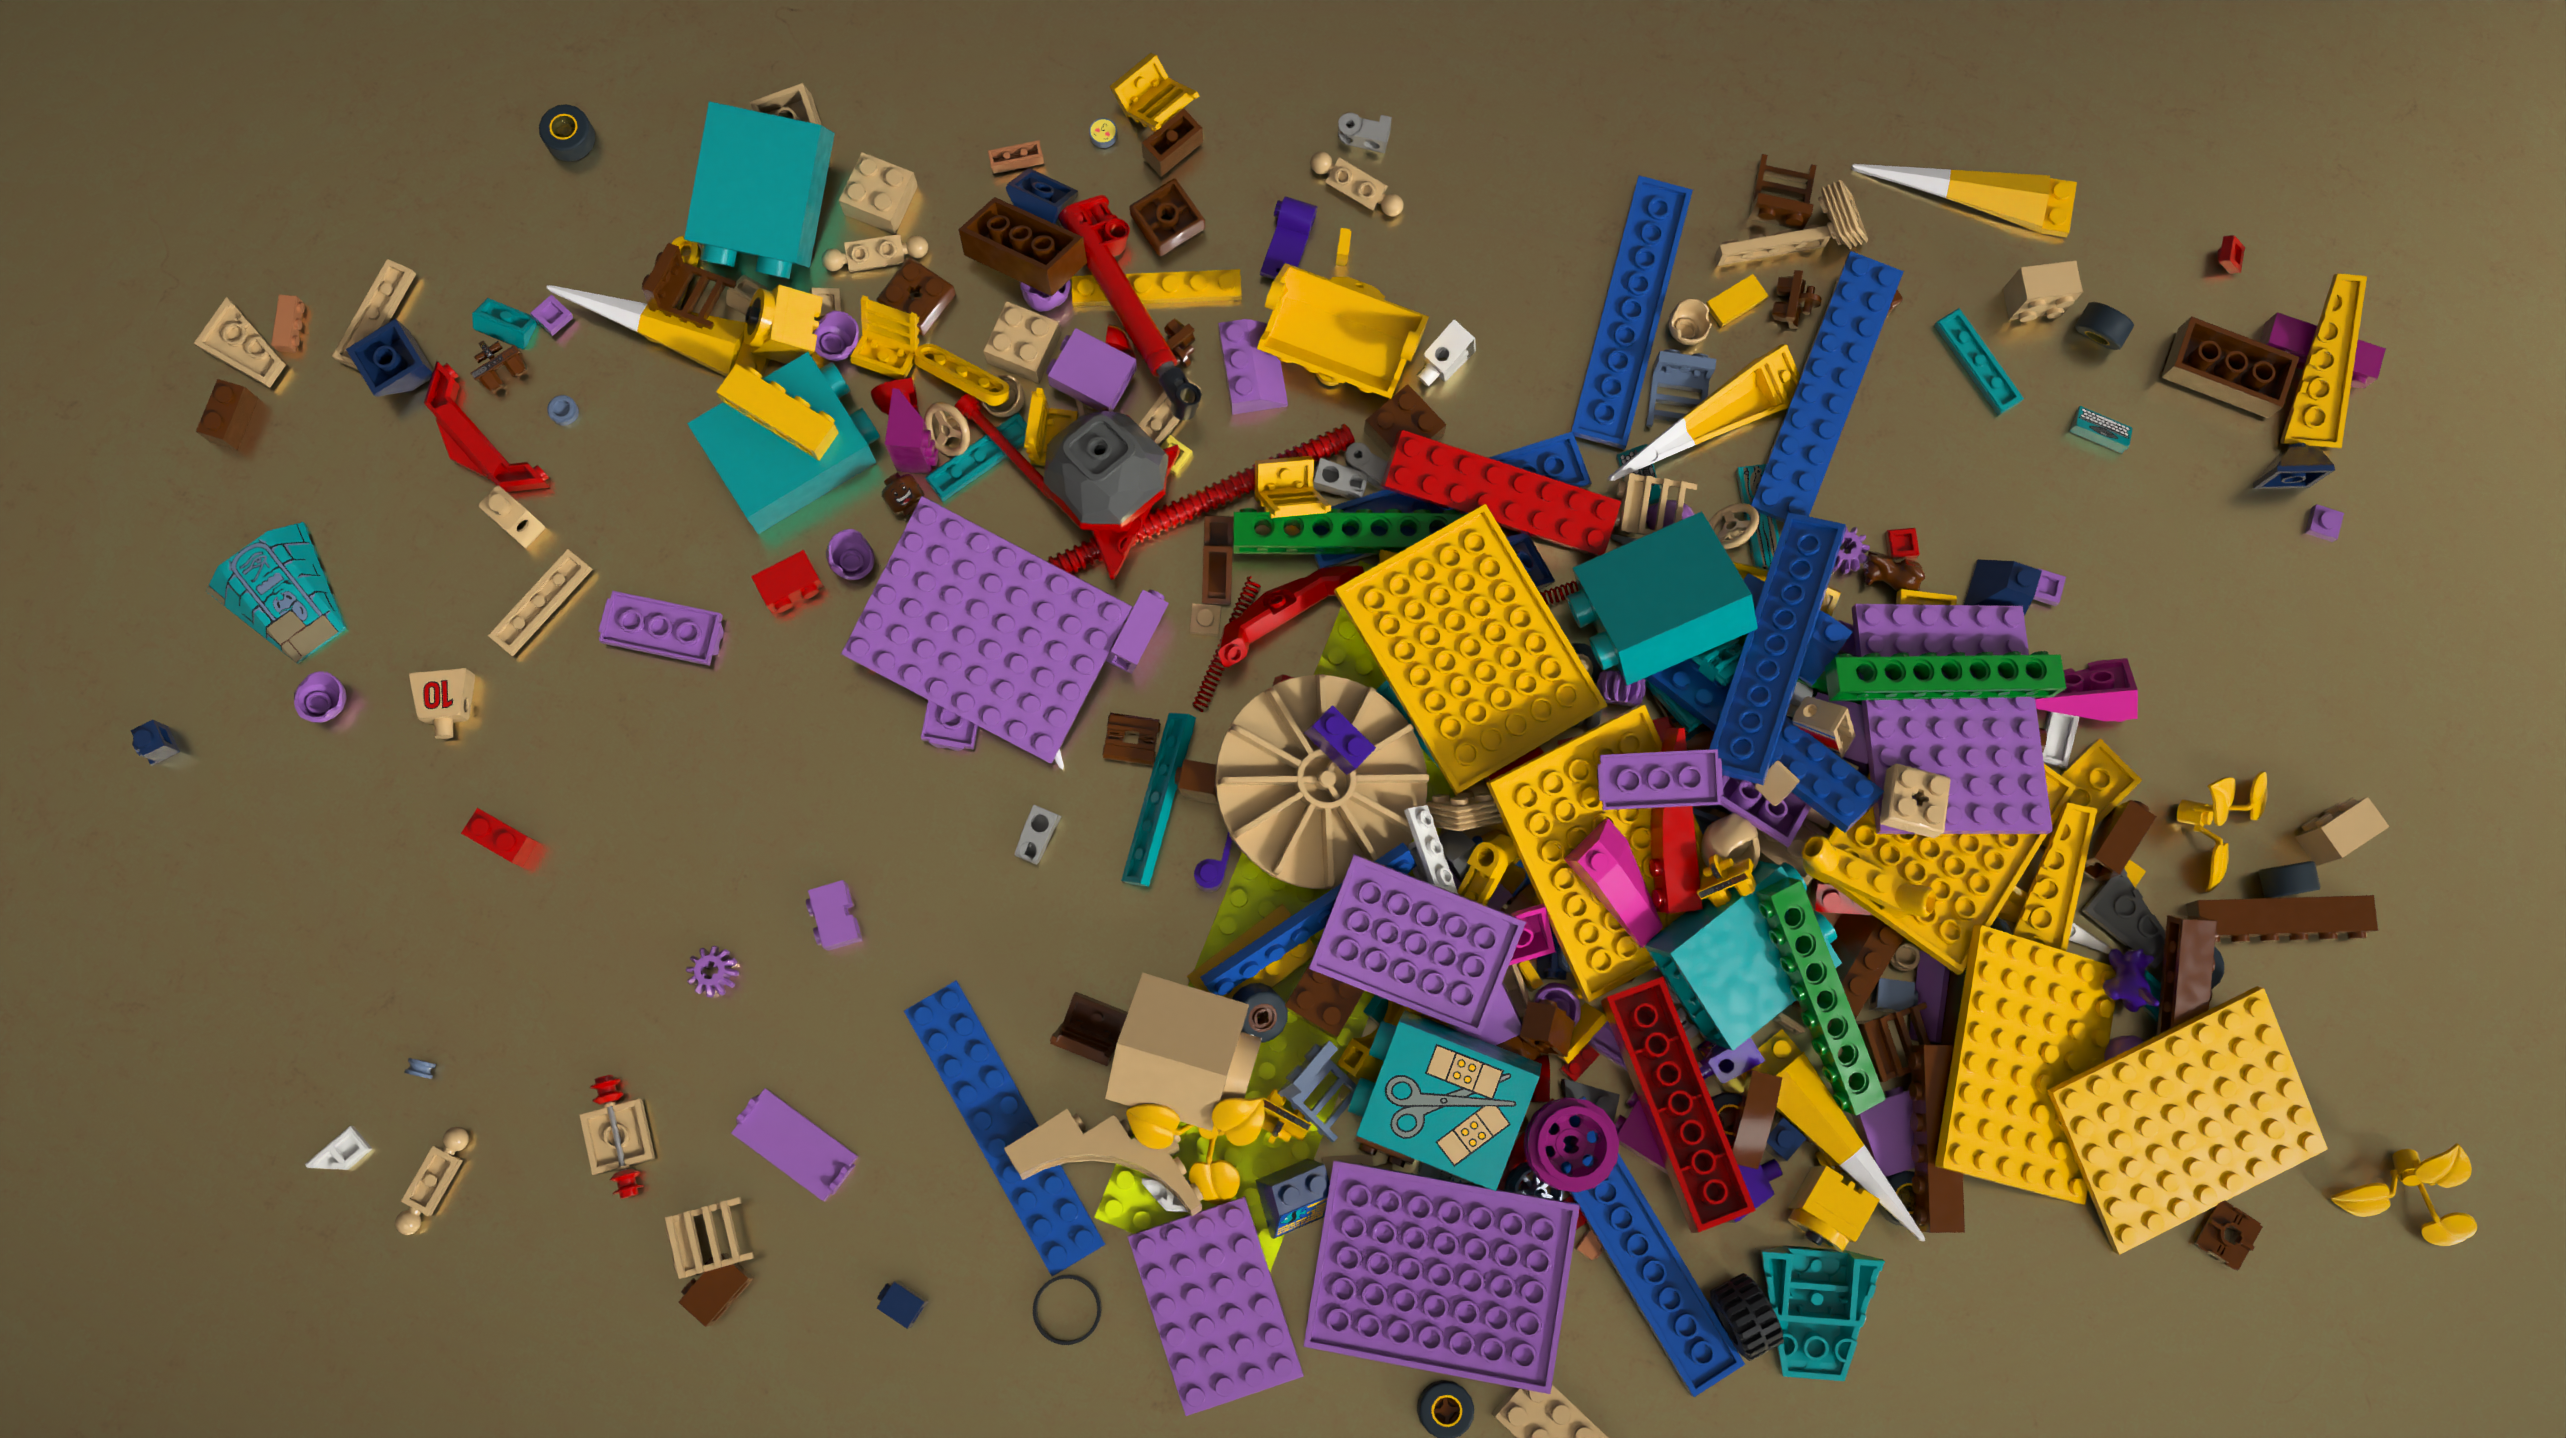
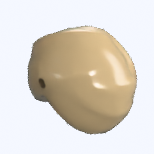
M1736 813L1712 822L1705 830L1701 840L1700 851L1704 863L1709 867V857L1714 854H1718L1722 860L1731 858L1734 864L1750 858L1754 864L1753 872L1760 858V844L1756 827Z

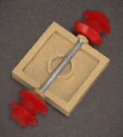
M613 1075L598 1077L594 1079L595 1084L590 1086V1089H595L598 1093V1096L592 1101L603 1105L604 1108L579 1115L592 1175H597L617 1169L620 1172H616L609 1179L612 1182H617L618 1189L612 1194H619L620 1199L639 1195L638 1189L644 1187V1185L636 1183V1177L641 1171L629 1169L630 1165L655 1159L643 1100L636 1099L617 1104L616 1101L624 1094L623 1092L616 1091L615 1085L621 1080L614 1079Z

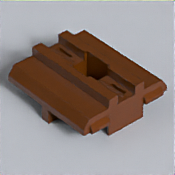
M1110 712L1102 753L1103 758L1124 761L1129 764L1138 763L1153 766L1161 725L1159 723L1160 720ZM1125 734L1139 735L1138 743L1124 742Z
M2224 1200L2214 1208L2195 1244L2207 1254L2217 1258L2216 1260L2238 1271L2249 1251H2253L2255 1248L2253 1244L2263 1226L2254 1218ZM2226 1228L2233 1230L2229 1241L2224 1239Z

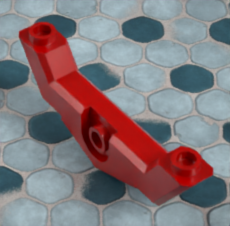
M436 361L424 404L436 417V422L449 458L488 480L491 479L496 486L499 485L506 492L549 488L545 482L549 477L538 465L532 468L528 462L509 464L455 403L460 387L455 379L459 375L448 363L442 366Z
M1363 566L1321 568L1305 578H1299L1263 593L1237 619L1224 626L1218 650L1223 667L1229 668L1245 658L1248 653L1249 644L1328 596H1336L1334 590L1364 573Z

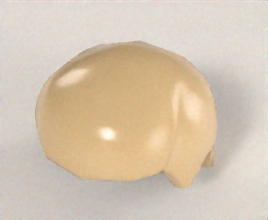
M1687 298L1679 302L1670 313L1668 320L1672 337L1683 345H1696L1703 341L1712 326L1708 318V306L1699 299Z
M1007 374L996 375V377L1008 383L1009 399L999 406H990L983 401L982 404L990 414L996 417H1011L1018 413L1024 405V389L1021 383L1013 376Z

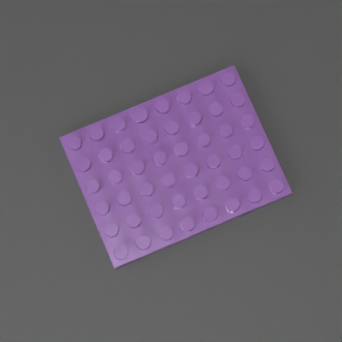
M921 496L841 654L1051 764L1133 606Z
M1855 604L1851 608L1857 657H1863L1870 653H1879L1881 657H1891L1897 653L1919 656L1929 652L1937 653V656H1947L1955 652H1964L1965 656H1975L1981 652H1993V655H2003L2013 651L2021 652V655H2029L2023 606ZM1998 670L1999 675L2004 678L2002 672ZM2026 670V673L2032 677L2030 672ZM1885 671L1886 676L1893 680L1892 676ZM1913 671L1914 675L1921 680L1919 674ZM1942 671L1943 676L1949 679L1948 675ZM1970 671L1971 675L1976 678V675ZM1859 673V678L1864 680L1863 675ZM2035 698L1862 700L1870 780L1884 790L1886 770L1896 763L1947 776L1951 779L1943 834H2049L2053 831ZM1882 795L1873 805L1876 834H1915L1880 824Z
M1334 1160L1303 1347L1551 1394L1580 1204L1500 1189L1494 1191L1478 1185Z

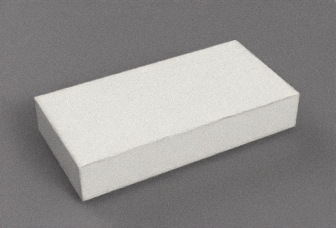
M2048 711L2044 729L2047 731V741L2042 753L2045 765L2060 770L2067 769L2079 716Z

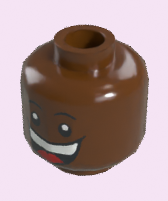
M898 472L884 481L886 487L881 492L883 500L892 513L895 515L903 514L904 517L914 512L921 496L925 495L911 474L900 476Z

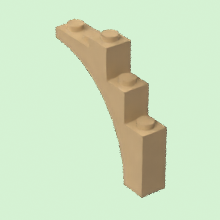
M1066 1109L1004 1148L1022 1180L1044 1169L1065 1163L1083 1161L1116 1163L1138 1170L1158 1181L1178 1198L1191 1216L1202 1210L1200 1201L1204 1199L1203 1195L1195 1183L1188 1184L1183 1176L1187 1171L1178 1157L1172 1158L1180 1152L1178 1142L1181 1141L1180 1136L1174 1135L1172 1144L1167 1148H1148L1141 1144L1136 1137L1130 1139L1134 1135L1125 1119L1119 1121L1115 1114L1083 1134L1082 1132L1086 1130V1127L1079 1115L1075 1114L1072 1116L1069 1110Z

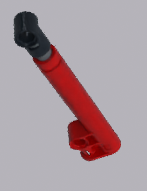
M1105 195L1095 196L1068 205L1058 216L1063 228L1083 237L1087 258L1086 266L1143 360L1148 364L1151 373L1154 376H1160L1159 383L1171 401L1170 410L1172 414L1179 420H1190L1194 417L1202 396L1201 391L1196 385L1189 383L1181 368L1175 367L1178 360L1170 350L1161 332L1114 257L1123 253L1130 233L1129 225L1111 213L1108 208L1109 200Z

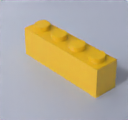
M735 364L716 391L721 401L820 461L839 434L834 424L835 420L823 411L816 413L810 409L811 405L801 397L795 396V398H792L785 394L786 390L778 383L771 381L769 384L762 380V375L752 367L747 366L744 369Z

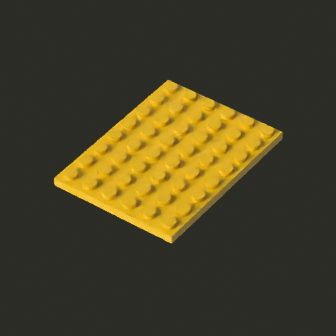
M1486 504L1334 590V593L1455 795L1608 706Z
M1640 704L1486 783L1540 903L1546 906L1549 923L1581 994L1587 1002L1593 1001L1657 966L1645 946L1643 948L1639 947L1564 860L1605 818H1609L1627 839L1652 899L1654 880L1649 871L1652 808L1602 810V801H1599L1597 779V765L1600 764V755L1661 752L1662 742L1645 704ZM1693 814L1701 888V878L1705 877L1703 869L1707 868L1701 857L1700 851L1703 834ZM1657 912L1663 925L1659 932L1685 912L1671 914Z
M2044 764L2053 826L2064 802L2068 801L2076 786ZM1872 806L1846 833L1834 826L1827 839L1834 847L1912 884L1932 887L1936 894L1935 908L1928 917L1909 915L1899 918L1882 911V905L1831 881L1828 883L1959 975L1963 973L1967 966L1973 925L1991 927L2047 834H1941L1936 838L1919 834H1876L1874 807Z
M1973 925L1935 1167L2075 1204H2086L2088 1188L2047 1090L2105 1062L2104 1054L2110 1041L2115 1000L2106 995L2103 983L2105 980L2112 979L2116 975L2111 965L1984 925Z
M2259 986L2047 1090L2111 1247L2119 1255L2217 1206L2218 1203L2224 1200L2227 1201L2328 1150L2265 989Z

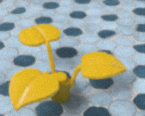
M2260 771L2255 776L2250 790V802L2246 805H2232L2235 795V779L2224 777L2207 786L2212 796L2213 805L2182 799L2178 806V822L2194 825V831L2201 832L2215 841L2216 845L2213 848L2209 885L2205 890L2207 893L2215 889L2226 874L2229 863V844L2223 842L2221 837L2205 829L2204 825H2210L2213 816L2215 825H2223L2228 817L2229 810H2250V819L2258 820L2262 816L2267 804L2266 772Z
M1263 1098L1224 1099L1217 1103L1213 1109L1212 1121L1214 1126L1212 1131L1197 1127L1200 1135L1203 1138L1209 1139L1207 1163L1195 1162L1189 1172L1190 1184H1196L1205 1201L1220 1205L1229 1202L1236 1195L1240 1187L1239 1172L1227 1161L1217 1160L1213 1162L1212 1156L1215 1141L1219 1135L1222 1136L1224 1134L1230 1143L1237 1146L1248 1145L1256 1140L1264 1122L1265 1109ZM1140 1104L1129 1107L1126 1111L1127 1119L1137 1140L1144 1146L1152 1149L1169 1147L1174 1140V1135H1181L1194 1126L1186 1124L1181 1128H1177L1180 1123L1179 1115L1164 1105Z
M2458 1143L2447 1151L2434 1155L2422 1162L2415 1150H2399L2392 1156L2395 1169L2390 1171L2392 1177L2390 1189L2383 1183H2370L2331 1196L2332 1201L2350 1214L2362 1217L2373 1216L2390 1207L2389 1198L2395 1196L2397 1180L2399 1179L2406 1186L2417 1185L2434 1220L2421 1226L2422 1236L2429 1243L2439 1246L2455 1245L2466 1240V1238L2472 1237L2477 1230L2475 1219L2466 1213H2449L2440 1218L2423 1183H2427L2433 1186L2437 1183L2441 1187L2450 1188L2460 1185L2469 1179L2472 1170L2471 1163L2466 1152Z

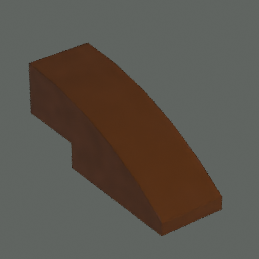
M1205 515L1202 604L1231 605L1234 516Z
M1754 1070L1747 1072L1742 1101L1738 1103L1730 1144L1737 1164L1753 1169L1759 1168L1771 1130L1783 1077Z

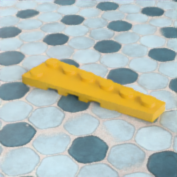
M2334 274L2281 437V443H2305L2308 446L2342 448L2367 276Z
M2064 802L2014 927L2013 935L2067 951L2097 808Z

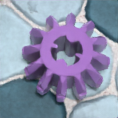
M1846 526L1841 543L1845 548L1842 551L1841 549L1839 550L1832 572H1835L1839 567L1843 575L1847 574L1850 569L1856 572L1860 568V563L1864 564L1867 561L1868 557L1864 553L1869 551L1870 546L1862 544L1866 539V535L1858 537L1856 535L1857 527H1853L1849 532ZM1845 549H1848L1849 551L1847 554L1844 553Z
M1619 671L1601 672L1596 683L1606 703L1638 706L1642 703L1645 696V679L1627 686Z
M712 946L710 953L705 948L699 949L700 959L693 955L690 957V960L696 963L695 967L686 968V972L695 974L687 980L688 984H697L695 992L701 994L706 990V996L710 998L714 996L715 990L719 995H725V984L732 988L735 986V983L729 980L730 976L736 977L739 975V971L730 969L737 964V960L735 958L728 959L730 951L726 949L719 953V947ZM713 967L718 968L717 974H712V977L707 975V970H711Z

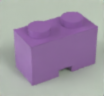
M841 880L808 890L810 898L806 899V906L810 917L815 916L817 927L813 928L817 945L822 944L823 948L829 951L863 941L857 918L850 915L848 908L854 906L848 884L845 881Z

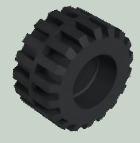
M1742 1273L1710 1290L1711 1304L1718 1320L1736 1350L1748 1361H1752L1783 1344V1331L1770 1302L1758 1284L1747 1274Z

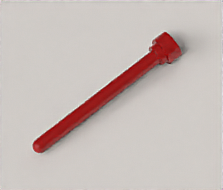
M968 393L962 396L954 407L964 417L972 419L1048 499H1051L1043 491L1044 477L980 412L979 401Z

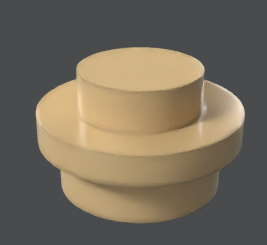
M1901 942L1890 962L1899 971H1911L1919 964L1920 953L1912 943Z

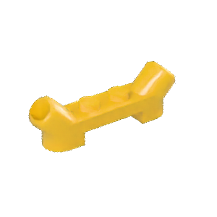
M1498 834L1492 841L1482 842L1475 847L1467 861L1471 866L1457 890L1458 895L1484 905L1488 904L1505 870L1519 857L1511 837Z
M1822 835L1810 837L1802 847L1803 867L1808 875L1825 884L1831 881L1882 905L1881 910L1899 918L1909 915L1928 917L1935 908L1936 894L1932 887L1912 884L1834 847Z

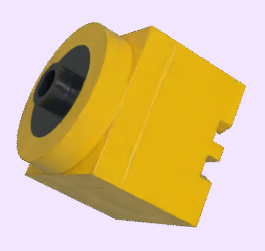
M783 285L776 286L772 291L759 288L752 297L744 324L745 344L752 346L751 354L788 364L806 352H809L810 355L814 353L817 335L813 334V331L819 326V322L815 321L814 317L818 318L821 313L823 297Z
M1814 1166L1811 1167L1788 1209L1792 1210L1788 1220L1804 1232V1237L1819 1246L1824 1244L1838 1252H1843L1848 1242L1857 1241L1880 1199L1862 1188L1856 1189L1855 1183L1843 1180L1844 1177L1830 1167Z

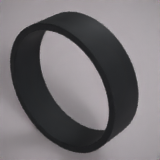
M1061 1275L1049 1280L1040 1288L1034 1299L1033 1319L1035 1325L1046 1339L1056 1344L1072 1345L1085 1340L1096 1329L1101 1318L1102 1306L1097 1290L1090 1282L1076 1275ZM1060 1279H1074L1082 1282L1092 1291L1097 1303V1316L1094 1325L1087 1334L1075 1340L1065 1341L1052 1337L1044 1330L1038 1318V1302L1041 1294L1051 1283Z

